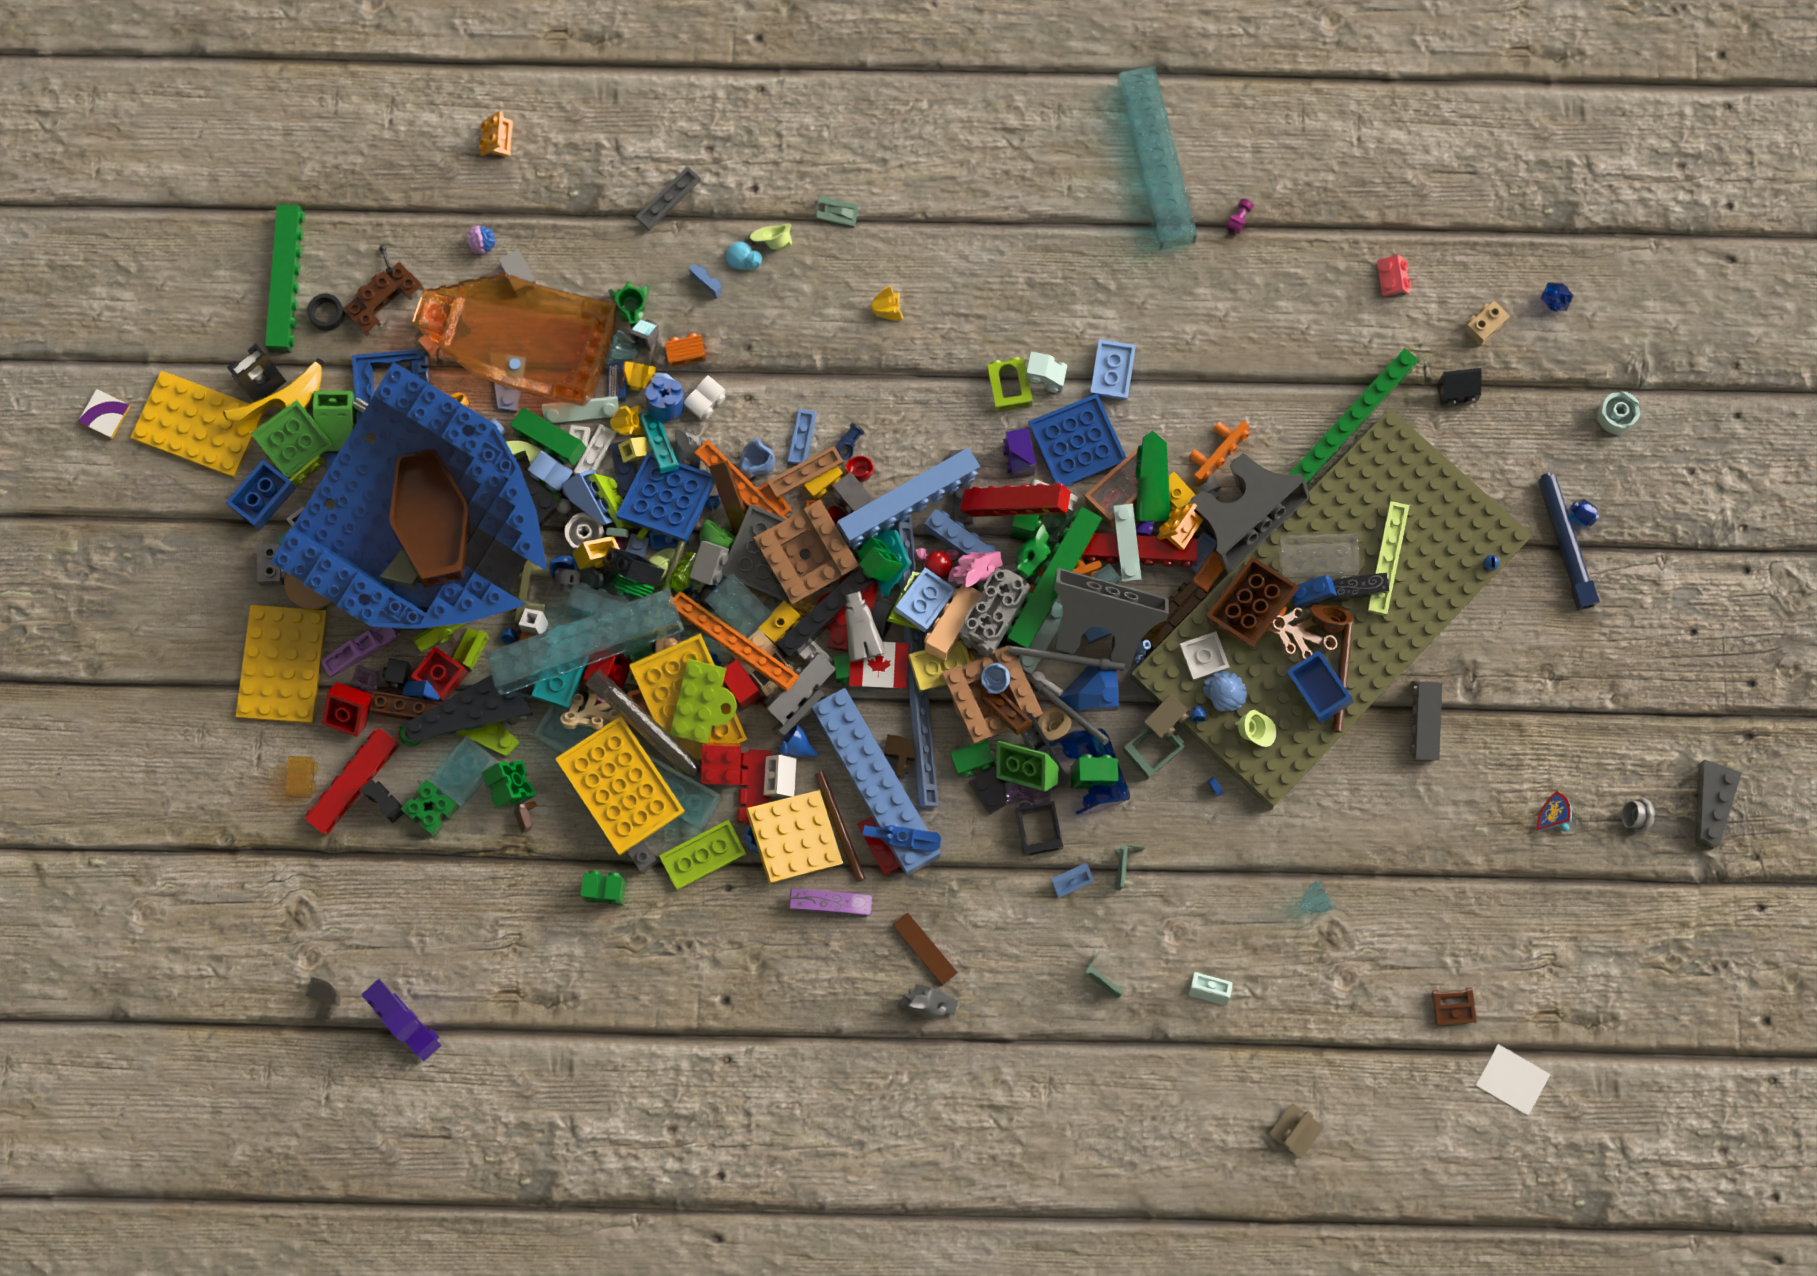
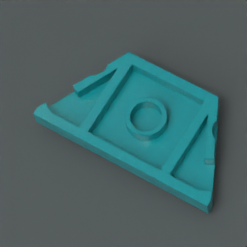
M881 530L875 538L882 540L904 565L890 582L877 580L883 597H889L891 594L890 590L895 583H899L903 573L910 567L911 562L898 531ZM868 538L862 541L863 546L868 542Z

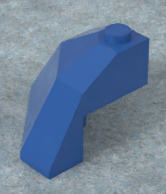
M1087 666L1058 698L1077 713L1118 711L1119 696L1116 670L1108 669L1107 671L1100 670V667Z

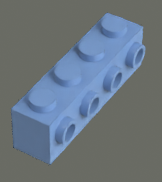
M935 509L924 523V530L951 549L958 551V554L961 556L969 555L970 552L988 553L996 551V548L990 543L985 544L976 533H969L965 530V526L962 523L952 521L950 516L943 510L938 511Z

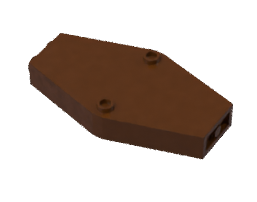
M425 449L418 453H406L397 457L389 515L390 525L395 538L424 588L462 580L464 578L470 514L465 498L435 449Z

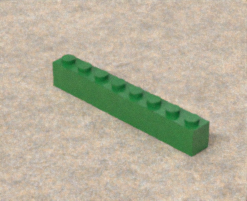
M277 205L265 347L269 352L291 353L292 346H295L293 329H296L297 325L294 315L295 311L298 310L296 293H299V282H297V278L301 274L299 258H302V247H300V241L304 239L302 223H305V213L302 212L299 205Z
M1081 507L1080 511H1075L1071 518V521H1073L1071 527H1066L1062 534L1064 538L1062 543L1056 544L1052 552L1055 554L1052 560L1048 559L1043 567L1046 571L1043 576L1039 575L1034 583V586H1036L1034 592L1028 593L1024 601L1027 603L1024 609L1020 608L1015 618L1018 620L1015 625L1011 624L1006 632V635H1008L1007 642L1016 647L1030 648L1059 597L1054 590L1057 567L1073 572L1100 525L1102 517L1084 507Z

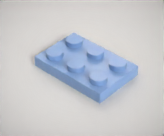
M1099 339L1090 391L1091 395L1098 394V396L1128 399L1136 345Z
M925 567L897 604L894 611L923 632H926L952 597L955 588Z

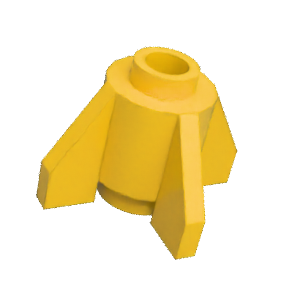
M891 286L884 287L870 305L872 313L876 314L877 317L893 321L903 320L902 313L899 310V292L894 293Z
M624 361L622 368L627 385H630V389L637 391L645 388L656 372V367L629 361Z
M640 405L633 406L630 409L628 406H621L611 417V428L616 433L624 436L631 434L643 435L644 430L639 425L638 417L641 410Z

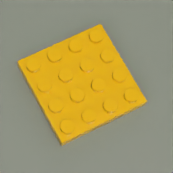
M820 790L746 809L769 884L843 864Z

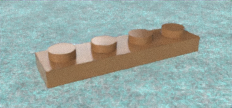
M832 446L768 480L767 483L776 499L844 463L835 446Z

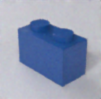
M1323 575L1298 584L1299 589L1292 598L1295 606L1304 608L1335 597L1337 594L1332 578Z

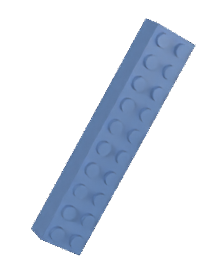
M846 688L817 702L811 708V712L878 828L894 825L928 831ZM900 834L898 837L899 839L904 840L906 838V835ZM888 845L906 876L934 862L941 856L939 849L931 852Z

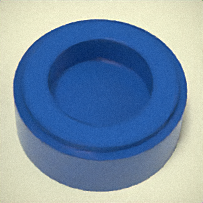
M1214 777L1207 781L1216 796L1224 793Z

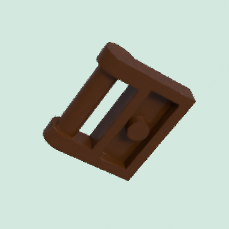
M1472 987L1465 988V990L1444 992L1432 990L1436 1026L1477 1022ZM1455 998L1467 999V1003L1441 1005L1440 1001Z

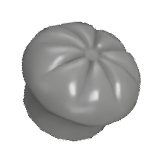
M1638 798L1635 801H1629L1622 810V823L1625 827L1633 828L1639 833L1646 832L1654 823L1655 810L1648 799Z

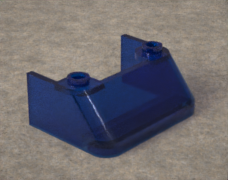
M1098 729L1102 734L1109 738L1107 732L1104 729ZM1086 730L1072 731L1050 743L1051 746L1062 745L1063 753L1070 759L1077 760L1081 755H1092V758L1110 755L1111 758H1117L1110 738L1108 743L1104 745ZM1119 762L1118 782L1114 786L1094 785L1090 790L1087 789L1089 794L1083 798L1084 808L1075 813L1076 815L1095 813L1130 799V792Z

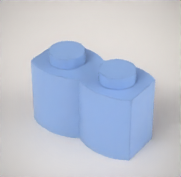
M540 450L528 468L531 477L537 481L539 479L546 482L545 486L552 491L556 489L560 491L562 488L561 483L568 480L573 472L542 450Z

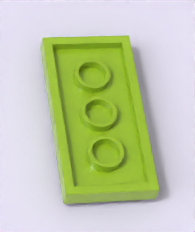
M728 819L659 856L678 891L747 854Z

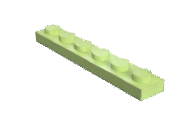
M1392 501L1389 503L1375 574L1387 572L1390 591L1389 593L1370 595L1367 612L1384 616L1388 613L1409 505Z

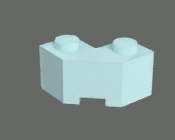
M1031 351L1026 379L1033 383L1044 382V388L1049 392H1062L1067 364L1063 362L1058 364L1054 362V357Z

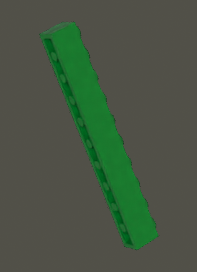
M1404 348L1288 475L1300 474L1305 478L1308 485L1416 367L1419 359Z

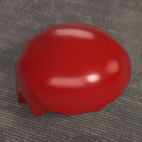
M855 456L848 459L847 465L844 466L846 474L851 472L860 483L870 479L874 472V464L866 456Z
M933 551L923 559L922 571L926 567L935 575L944 579L952 569V560L943 551Z

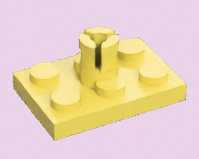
M957 641L946 661L935 657L925 650L908 655L919 692L946 685L939 677L942 672L970 663L967 649L960 643L961 641Z

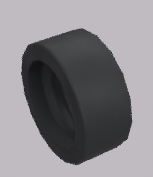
M328 293L313 297L307 307L310 321L317 329L323 331H330L339 327L345 316L340 300ZM327 302L334 304L337 308V313L332 320L321 322L316 318L315 311L319 305Z
M880 600L872 613L875 626L881 638L886 636L892 622L886 620L895 605L885 600Z

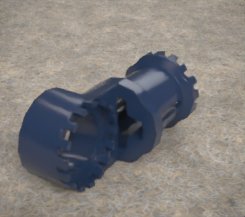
M853 423L850 424L849 430L840 437V441L835 445L843 460H848L852 457L855 442L860 435H864V430L860 427L857 428V425ZM846 446L847 453L842 456L841 449Z

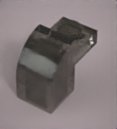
M311 977L305 996L320 1001L314 1019L326 1023V1020L330 1019L333 1008H331V1005H340V995L337 989L329 982Z

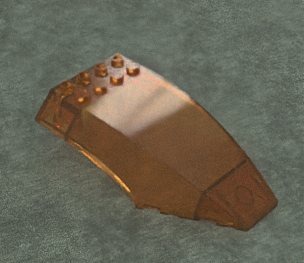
M505 271L499 272L500 274L487 277L486 275L478 279L460 281L459 284L442 285L436 289L429 288L423 290L412 324L471 374L517 391L580 406H585L594 397L615 331L616 303L549 288L513 276ZM517 358L520 360L521 366L519 369L514 370L510 367L509 362L511 359Z

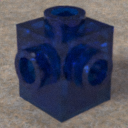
M1548 282L1541 299L1551 311H1567L1574 295L1563 283Z

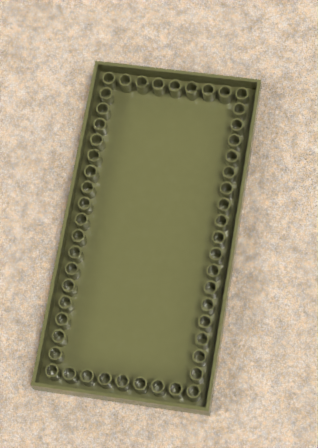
M1391 408L1309 491L1311 498L1240 562L1132 672L1130 677L1159 706L1170 694H1173L1189 710L1187 713L1189 717L1182 724L1179 722L1178 724L1271 810L1533 536ZM1392 501L1409 505L1387 615L1367 612L1370 595L1368 597L1352 598L1348 601L1312 604L1344 608L1352 614L1354 619L1347 680V691L1354 703L1344 709L1342 732H1333L1334 716L1320 724L1287 674L1289 669L1302 662L1299 657L1300 650L1291 634L1286 633L1290 642L1295 645L1296 651L1291 655H1285L1282 651L1284 645L1278 634L1266 631L1256 645L1251 647L1222 634L1210 626L1206 615L1252 556L1296 585L1323 575L1331 577L1332 580L1375 574L1389 503ZM1489 555H1494L1499 559V566L1495 571H1487L1483 566L1484 559ZM1491 559V567H1494L1493 559ZM1293 598L1285 606L1287 609L1283 616L1289 614L1291 610L1299 608L1295 606ZM1312 605L1300 608L1303 611V617L1297 621L1292 620L1287 624L1296 626L1307 620L1309 616L1313 615L1310 611ZM1319 625L1305 629L1304 631L1322 638L1327 635H1332L1336 638L1337 647L1330 652L1323 651L1320 645L1304 640L1312 654L1320 650L1338 676L1343 630L1338 633L1323 631ZM1217 632L1230 666L1229 669L1224 671H1228L1230 674L1235 673L1237 677L1242 679V683L1246 687V702L1240 709L1222 712L1214 707L1212 700L1204 695L1203 686H1205L1204 681L1212 677L1213 674L1192 681L1179 646L1180 643ZM1200 706L1205 709L1206 720L1204 722L1191 721L1190 714L1193 708ZM1251 710L1258 711L1269 717L1275 724L1276 738L1271 746L1263 747L1250 740L1243 739L1235 722L1239 721L1242 716Z

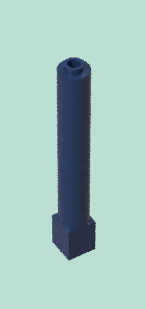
M1551 473L1543 474L1540 476L1541 479L1538 480V484L1572 585L1570 590L1577 611L1595 607L1600 600L1594 582L1590 580L1557 476Z

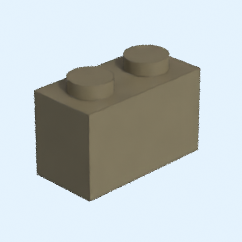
M1170 694L1144 722L1161 738L1164 736L1168 738L1175 731L1173 727L1178 722L1182 724L1189 717L1187 714L1189 710L1173 694Z

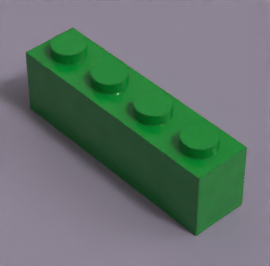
M524 407L521 408L510 424L516 437L520 439L524 437L528 440V443L543 448L542 451L548 455L557 456V459L565 465L569 463L575 466L587 449L580 439Z

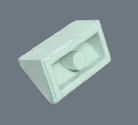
M1194 972L1189 996L1226 1006L1230 998L1233 982Z

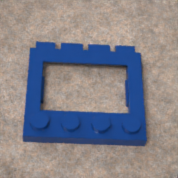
M420 349L352 355L355 399L360 398L369 404L373 398L374 381L372 365L410 362L411 373L417 377L421 375L430 383L429 369H422L429 367L428 353H421ZM356 409V418L358 422L363 413Z

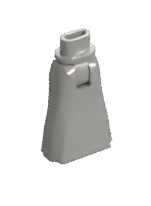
M861 592L846 595L847 604L845 606L848 608L845 611L850 662L886 654L871 611L864 604L865 600H862Z

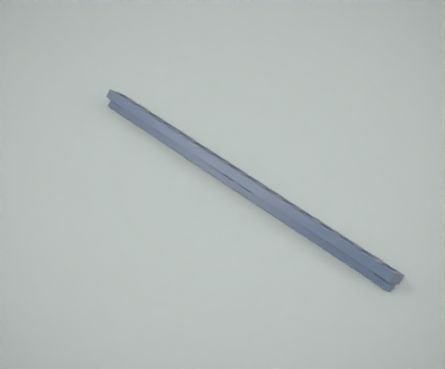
M912 515L903 522L899 520L894 523V530L898 531L911 562L910 567L903 573L899 581L900 593L909 575L913 571L917 572ZM903 626L904 642L909 643L908 655L924 650L923 632ZM908 658L907 674L919 804L922 809L927 807L935 808L939 806L928 690L919 692Z

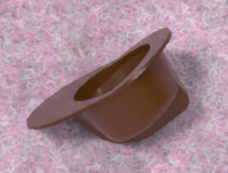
M1312 605L1310 607L1311 613L1319 619L1318 625L1323 631L1338 633L1344 629L1346 624L1351 623L1353 620V616L1348 610L1338 606Z

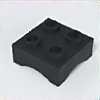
M371 779L360 789L371 801L379 804L382 814L392 824L404 814L400 809L403 806L392 794L388 797L390 792L379 780L375 783Z

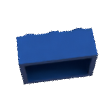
M1320 650L1287 671L1289 678L1320 724L1354 703L1351 695Z

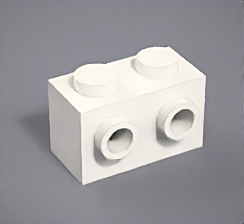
M782 755L766 757L764 795L780 799L794 797L795 758Z

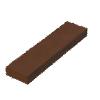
M728 460L711 464L709 469L733 533L737 536L747 511Z
M908 912L893 924V927L942 986L958 974Z

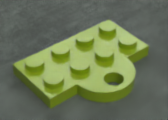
M688 659L670 735L708 744L712 727L724 725L734 717L737 709L736 699L728 689L722 687L727 668ZM723 703L731 705L732 710L729 714L722 712L721 706Z

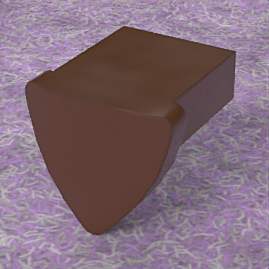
M535 801L517 805L514 809V814L522 833L529 831L533 826L528 811L537 807Z

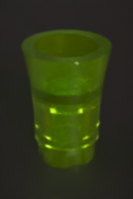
M684 553L676 569L671 574L669 585L675 591H683L694 580L690 578V574L697 556L696 553Z

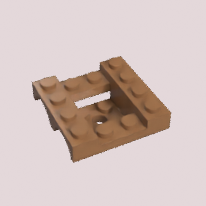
M821 499L753 538L767 560L774 576L784 589L791 605L796 604L859 567ZM803 549L808 550L811 554L807 560H803L800 557V551Z
M1011 644L996 650L993 655L989 654L988 657H982L965 665L957 666L942 672L939 676L950 691L956 714L961 717L967 728L971 746L1011 730L981 700V696L987 692V689L981 684L982 681L979 680H981V673L984 668L991 663L1002 664L1010 674V683L1002 692L1026 716L1032 713L1034 718L1037 719L1043 715L1016 654L1009 653Z

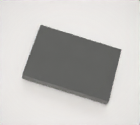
M813 688V694L804 702L802 700L799 702L800 708L794 714L786 716L788 721L784 725L778 723L772 730L776 734L785 735L818 702L824 693L820 689Z

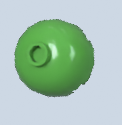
M706 520L699 535L700 542L708 541L729 549L728 553L736 539L731 532L725 528L718 527L717 523Z

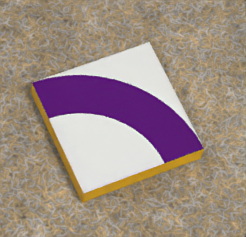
M96 389L78 422L113 439L131 406Z

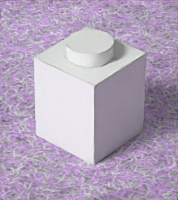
M525 608L518 625L522 632L543 638L548 621L542 611Z

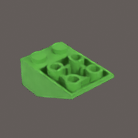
M314 391L313 419L332 443V446L324 452H339L355 427V408L352 406L355 396L352 391Z

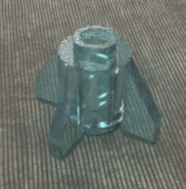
M617 330L616 335L612 336L610 350L606 359L607 363L631 362L632 358L636 359L638 348H636V343L626 332Z
M1321 881L1311 884L1303 897H1301L1302 902H1300V905L1305 913L1326 912L1336 908Z

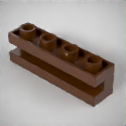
M373 691L370 711H373L374 715L412 720L442 702Z

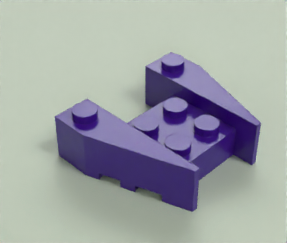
M377 979L361 994L393 1035L401 1042H406L423 1062L442 1046L437 1041L440 1037L433 1029L429 1031L416 1014L395 993L392 994L380 979Z

